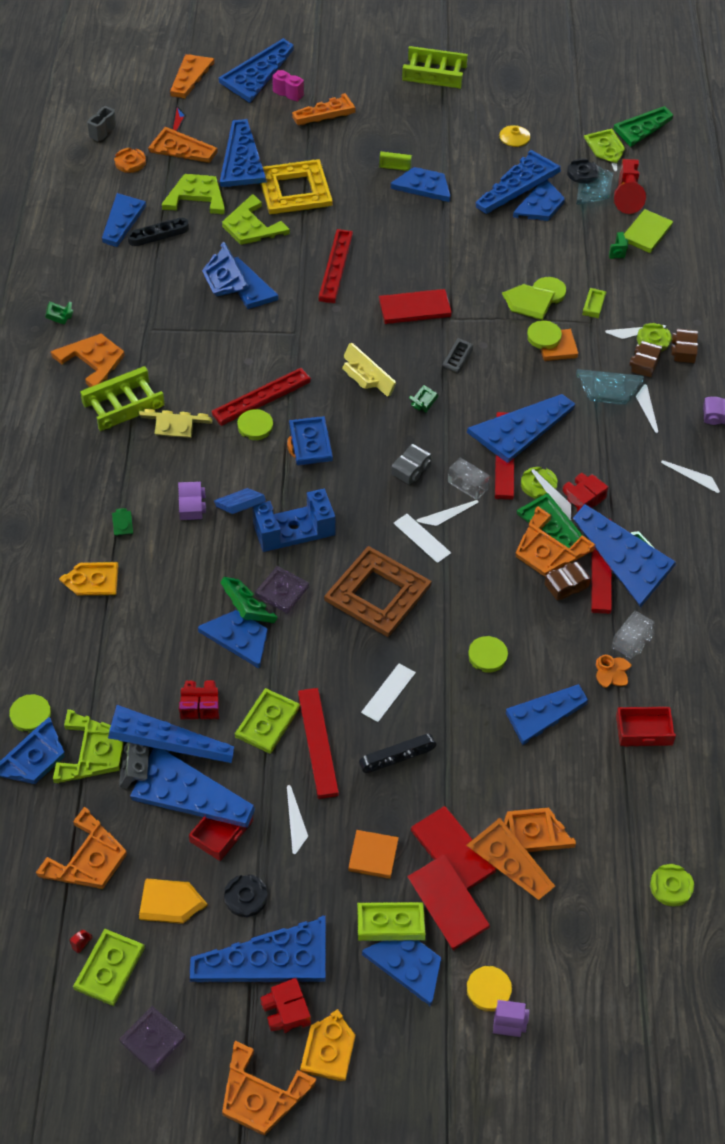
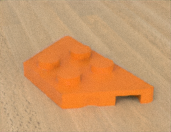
M550 808L507 811L504 823L527 852L575 848L576 841L574 838L571 839L565 832V827L555 818Z

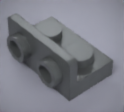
M127 742L122 752L119 787L127 789L131 782L135 780L146 781L149 746Z

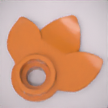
M607 654L600 656L596 660V668L598 670L596 678L599 684L604 688L610 686L611 683L616 686H626L628 678L625 671L631 667V664L626 659L620 657L613 658Z

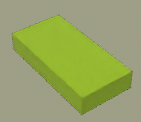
M380 152L379 167L409 171L411 169L412 155Z
M590 288L582 315L599 318L606 297V291Z

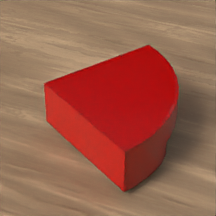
M86 930L77 932L70 939L72 949L80 953L93 936Z

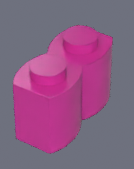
M278 70L272 76L274 93L286 96L293 101H299L304 96V80L302 78L290 75L284 70Z

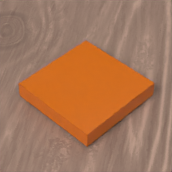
M571 329L561 330V341L556 347L552 349L542 347L541 352L544 361L578 358V351Z
M356 830L348 871L391 879L399 837Z

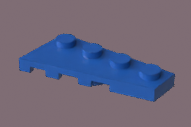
M117 193L102 236V242L118 247L145 209L146 201Z
M238 257L234 258L249 286V289L238 292L247 309L279 300L278 294Z
M578 684L507 708L506 715L520 742L524 745L532 737H537L543 733V730L549 726L557 724L563 717H568L585 706L588 699Z

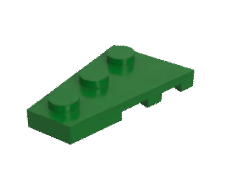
M223 577L220 583L243 619L275 623L278 617L274 613L269 614L265 610L267 606L263 602L255 600L253 598L254 593L239 579Z

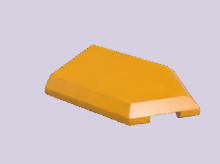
M118 562L79 563L67 575L61 576L59 580L76 595H116Z
M146 879L139 920L183 924L193 914L207 907L208 904L189 882Z
M338 1009L322 1021H318L310 1026L300 1068L301 1072L337 1081H346L355 1034L349 1028Z

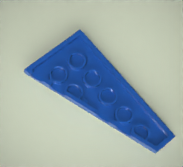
M284 38L220 76L219 83L251 103L292 53L294 45Z
M248 120L232 121L220 177L221 187L266 183L267 180Z
M530 150L526 158L522 157L518 165H514L500 178L501 182L495 183L490 192H486L476 201V208L487 214L545 180L554 177L561 172V167Z
M563 394L469 427L467 433L508 463L575 408V403Z
M586 504L573 517L574 522L584 535L595 544V549L600 553L616 577L623 583L629 594L633 596L640 608L676 566L674 560Z
M119 705L116 706L108 736L109 739L231 763L233 758L234 746Z
M153 748L148 758L146 781L138 780L130 795L133 801L243 827H248L255 811L254 805L167 751L159 748Z
M325 915L318 917V920L308 923L305 921L299 923V926L289 929H279L251 938L250 941L241 944L239 942L231 944V947L222 950L215 949L193 956L190 960V982H286L297 978L298 982L325 981Z

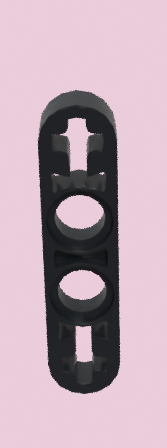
M181 217L132 230L127 234L128 243L131 246H140L183 234L189 230V223L186 218Z
M424 734L365 755L359 760V765L364 773H370L433 750L437 744L432 734Z

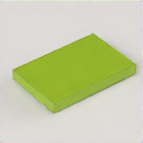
M644 209L624 233L625 239H628V244L651 253L672 227L673 221Z
M265 688L235 732V738L271 754L299 711L300 704Z
M423 902L357 903L358 941L425 940Z
M104 929L73 985V989L115 1006L145 949L144 944Z

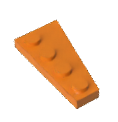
M185 54L170 90V96L186 98L193 90L194 84L201 80V76L209 71L208 68L214 65V58Z
M346 93L341 94V98L336 99L333 97L327 103L319 102L313 108L308 106L294 111L292 116L297 125H305L309 122H319L328 118L334 119L338 116H348L356 112L355 106Z
M164 127L148 147L149 152L207 163H210L218 153L216 147L168 127Z
M500 818L467 844L469 848L537 900L541 899L555 887Z

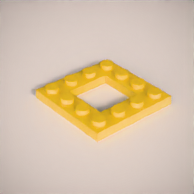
M320 159L263 167L267 182L261 183L269 214L333 206ZM308 177L312 193L282 197L278 180Z

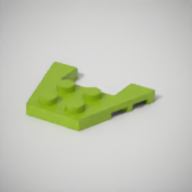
M184 174L162 202V210L177 211L180 199L211 202L210 213L225 214L216 176Z
M254 194L222 221V227L240 245L261 241V238L268 236L275 238L278 234L283 233L284 236L290 234V229L282 221L266 227L251 213L262 207V202Z
M67 710L64 724L65 729L85 732L78 764L56 763L53 782L61 783L119 771L125 742L108 738L111 725L104 722H96L88 716L83 717L75 714L73 710Z

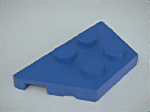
M413 167L391 182V189L447 202L450 201V193L443 173Z
M545 180L514 211L513 217L518 218V215L528 216V219L549 221L564 204L565 198L548 180Z
M223 242L220 245L222 247L217 255L214 254L210 262L202 270L215 296L249 289L228 246Z
M237 610L198 627V632L255 667L260 668L268 633L266 627L254 620L243 619Z
M48 717L0 761V777L36 784L56 763H59L65 757L51 718Z
M418 940L382 941L362 951V955L426 1004L432 1005L441 962L439 955Z

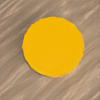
M483 966L476 969L470 975L467 982L469 1000L478 1009L484 1011H495L497 1000L509 1001L512 993L511 981L508 975L501 969L493 966Z

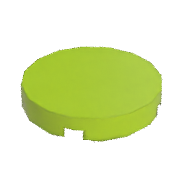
M543 277L538 279L533 287L555 292L551 303H560L566 296V286L557 278Z
M537 321L528 328L527 339L536 348L552 349L560 343L562 333L561 329L552 322Z
M656 323L643 325L637 334L639 345L642 341L662 346L661 352L670 346L672 338L668 329H664L662 325Z
M263 410L246 411L238 419L239 433L243 437H249L250 440L266 438L273 430V419L270 414Z
M533 467L526 470L521 478L522 490L533 498H539L547 493L532 473L533 469L556 490L558 480L551 470L547 468L546 470L541 469L542 467Z
M483 636L475 639L470 644L468 657L470 663L476 669L479 668L487 673L496 672L502 669L506 663L508 651L505 644L498 638Z
M31 694L18 698L12 704L9 716L13 726L19 731L32 732L50 717L51 709L46 699L42 696Z
M666 864L660 866L653 873L650 888L652 894L659 902L674 907L688 902L694 891V882L692 876L684 871V868L681 866Z

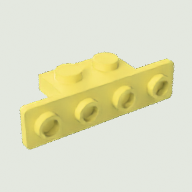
M349 343L344 354V358L348 362L344 363L342 369L348 373L349 377L357 381L360 387L364 389L377 387L386 396H391L396 381L353 343Z
M144 409V412L139 411L141 418L156 419L155 435L192 438L193 422L212 424L211 417L203 413H198V416H192L188 412L173 414L172 411L163 410L162 413H155V410Z

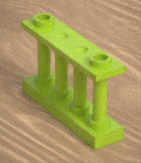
M409 46L408 60L411 62L410 65H403L402 80L461 89L463 72H460V69L467 68L468 54ZM417 62H424V63H425V66H424V67L416 66V63H417ZM431 64L440 65L439 69L430 68ZM446 66L455 67L454 71H448L445 68Z
M145 366L80 391L84 407L92 405L99 415L97 417L99 431L139 416V411L144 412V409L154 410L165 405L163 392L154 394L147 384L149 383V376ZM141 386L148 397L138 400L132 389ZM125 392L131 403L122 407L115 396ZM109 399L115 410L105 413L99 402Z

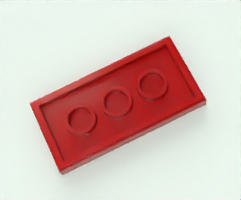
M445 289L379 296L385 324L451 317L452 312Z
M445 806L411 827V832L434 860L445 854L467 890L496 872L497 868L467 846L473 839Z
M445 854L407 876L452 950H455L490 928L488 921Z

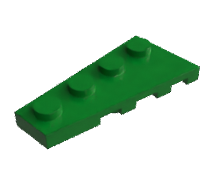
M663 106L616 123L613 129L631 147L673 120V114Z
M549 493L517 510V515L528 523L533 518L537 507L549 513L551 520L541 530L568 548L583 536Z

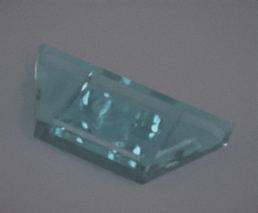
M598 166L599 175L594 182L588 184L579 183L576 204L609 199L613 173Z
M577 369L576 377L582 381V387L587 392L590 401L626 405L630 397L637 391V387L644 380V376L582 369Z

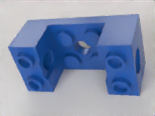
M325 488L307 492V507L273 514L271 501L252 507L253 525L263 552L335 535V514ZM292 525L298 526L297 529H291L289 527Z

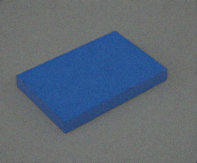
M325 416L289 420L297 465L333 461Z
M246 488L216 499L214 503L216 507L234 514L261 504L266 499L264 494Z

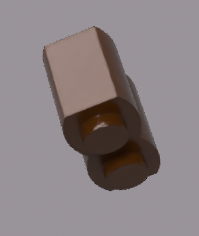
M677 328L676 333L672 334L671 343L674 345H672L671 355L674 356V361L695 363L698 348L697 330Z
M645 341L637 345L634 352L635 356L631 357L629 364L632 367L631 372L652 377L661 355L662 346Z
M579 562L568 563L563 569L551 570L546 575L545 585L556 600H562L573 593H579L587 589L591 578Z

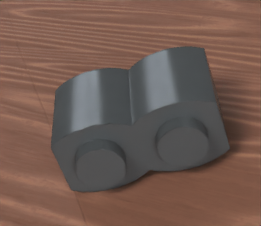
M104 106L98 110L96 115L89 118L87 122L89 138L101 141L107 136V133L116 128L115 109Z
M412 444L392 465V475L408 485L414 481L416 482L420 478L421 473L424 470H428L431 466V454Z

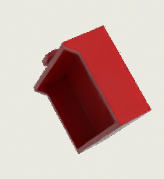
M618 707L616 720L620 746H673L676 734L674 733L670 707Z
M252 816V818H251V820H250V823H249L248 827H249V826L251 825V823L253 822V816ZM203 817L189 834V841L218 861H221L248 827Z

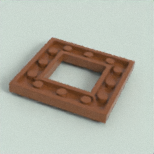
M368 546L324 596V601L389 637L431 587L432 581ZM372 572L402 588L384 610L354 594Z

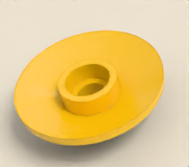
M507 126L500 131V140L508 146L521 147L530 141L529 131L521 126Z

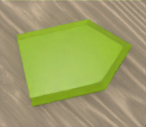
M613 129L584 135V139L596 157L618 163L625 147Z
M522 284L502 292V295L511 312L543 320L555 292Z

